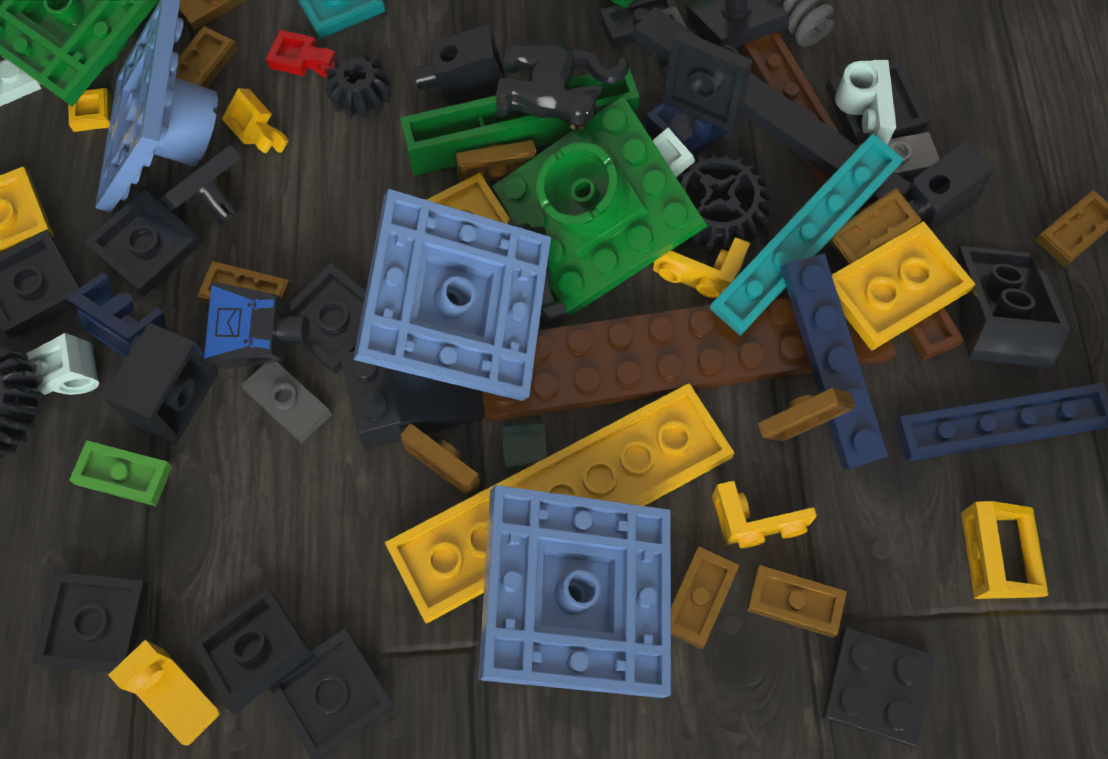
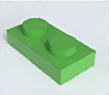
M86 440L69 481L77 486L156 507L172 466L164 460Z

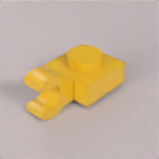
M238 88L222 120L243 144H255L263 153H268L271 146L278 153H282L288 143L287 137L281 131L267 124L272 114L250 89Z

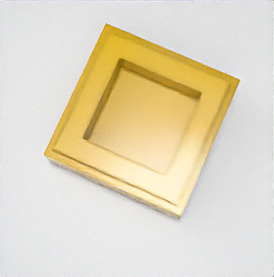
M107 88L86 90L72 107L68 104L69 126L73 132L109 127L112 106L111 94Z

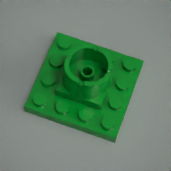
M0 0V56L72 107L100 72L114 62L120 52L124 51L129 37L160 0Z
M624 96L594 115L592 121L585 124L582 130L571 131L492 186L510 218L517 225L528 223L531 226H541L546 230L547 236L551 237L547 262L551 271V289L558 301L563 302L567 310L566 314L569 316L574 315L707 227V224Z

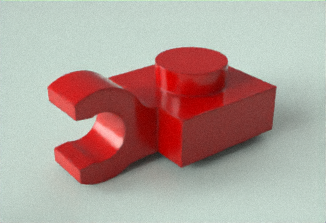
M280 30L266 57V61L270 69L304 77L307 69L310 68L326 78L327 69L335 68V63L332 62L335 52L327 48H318L314 37Z

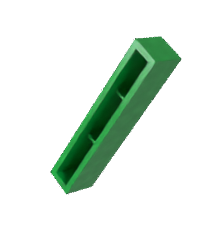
M630 68L625 78L615 84H603L595 80L591 74L570 79L567 90L586 86H601V94L596 98V106L600 111L624 96L635 115H638L640 96ZM496 96L400 117L413 176L457 166L456 153L482 149L491 144L505 145L534 140L535 147H540L557 142L573 131V129L560 118H538L517 110H511L506 117L497 116Z

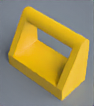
M978 501L961 512L974 599L1035 598L1049 595L1034 509L1032 507L995 501ZM998 520H1017L1027 583L1006 581L997 527Z

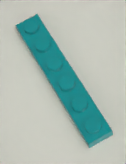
M872 134L716 298L709 309L741 336L786 288L780 267L787 263L816 256L900 166L904 159L875 134Z

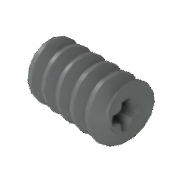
M773 0L789 14L788 31L791 35L795 36L796 42L802 47L811 46L819 42L832 31L835 25L834 20L829 19L834 12L833 6L831 4H824L826 0Z

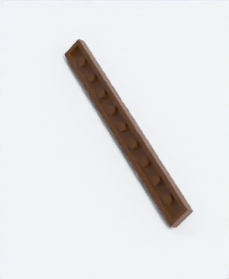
M779 32L739 46L744 57L753 60L751 69L756 77L839 133ZM805 159L820 187H822L831 176ZM866 201L852 217H854L855 215L869 207L871 204ZM945 307L905 330L922 361L956 348L964 340Z

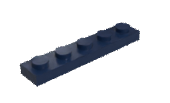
M825 253L780 267L819 394L830 388L851 392L856 404L853 410L828 421L842 468L851 469L887 458V450Z
M1104 383L905 415L900 416L895 423L908 462L1108 428V393Z

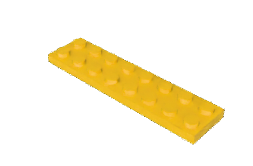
M690 383L495 485L645 506L732 459L734 451ZM495 485L385 542L426 624L484 593L490 491Z

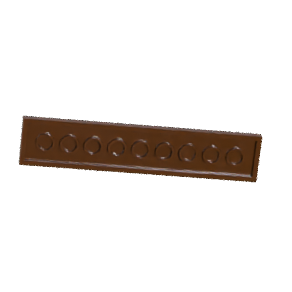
M785 293L779 294L741 336L709 309L711 305L538 330L529 397L524 401L488 392H481L486 423L664 396L688 383L696 391L813 373L789 294ZM845 317L860 365L893 360L897 353L892 339L871 351Z

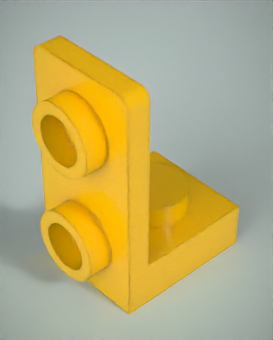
M735 237L729 251L721 249L714 268L676 252L669 251L654 261L653 271L659 273L663 279L669 282H681L697 289L705 297L717 298L738 276L750 243Z
M734 481L717 484L711 496L725 545L738 543L740 548L759 545L765 542V536L781 533L782 538H791L804 534L808 531L807 526L817 517L813 507L747 523L746 519L750 517L748 502L744 493L737 492Z
M144 640L108 674L120 689L135 693L182 745H190L220 715L219 708L163 648L147 640Z

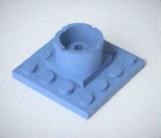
M180 0L159 1L117 76L95 206L97 209L112 212L119 200L125 201L128 197L131 183H138L142 167L150 166L153 155L195 167L198 161L202 159L210 142L217 115L214 113L218 107L217 92L176 78L178 53L173 52V45L178 42L183 28V19L178 18Z
M388 189L383 198L353 360L524 401L530 394L551 237Z
M495 485L490 491L478 680L658 698L670 696V510Z

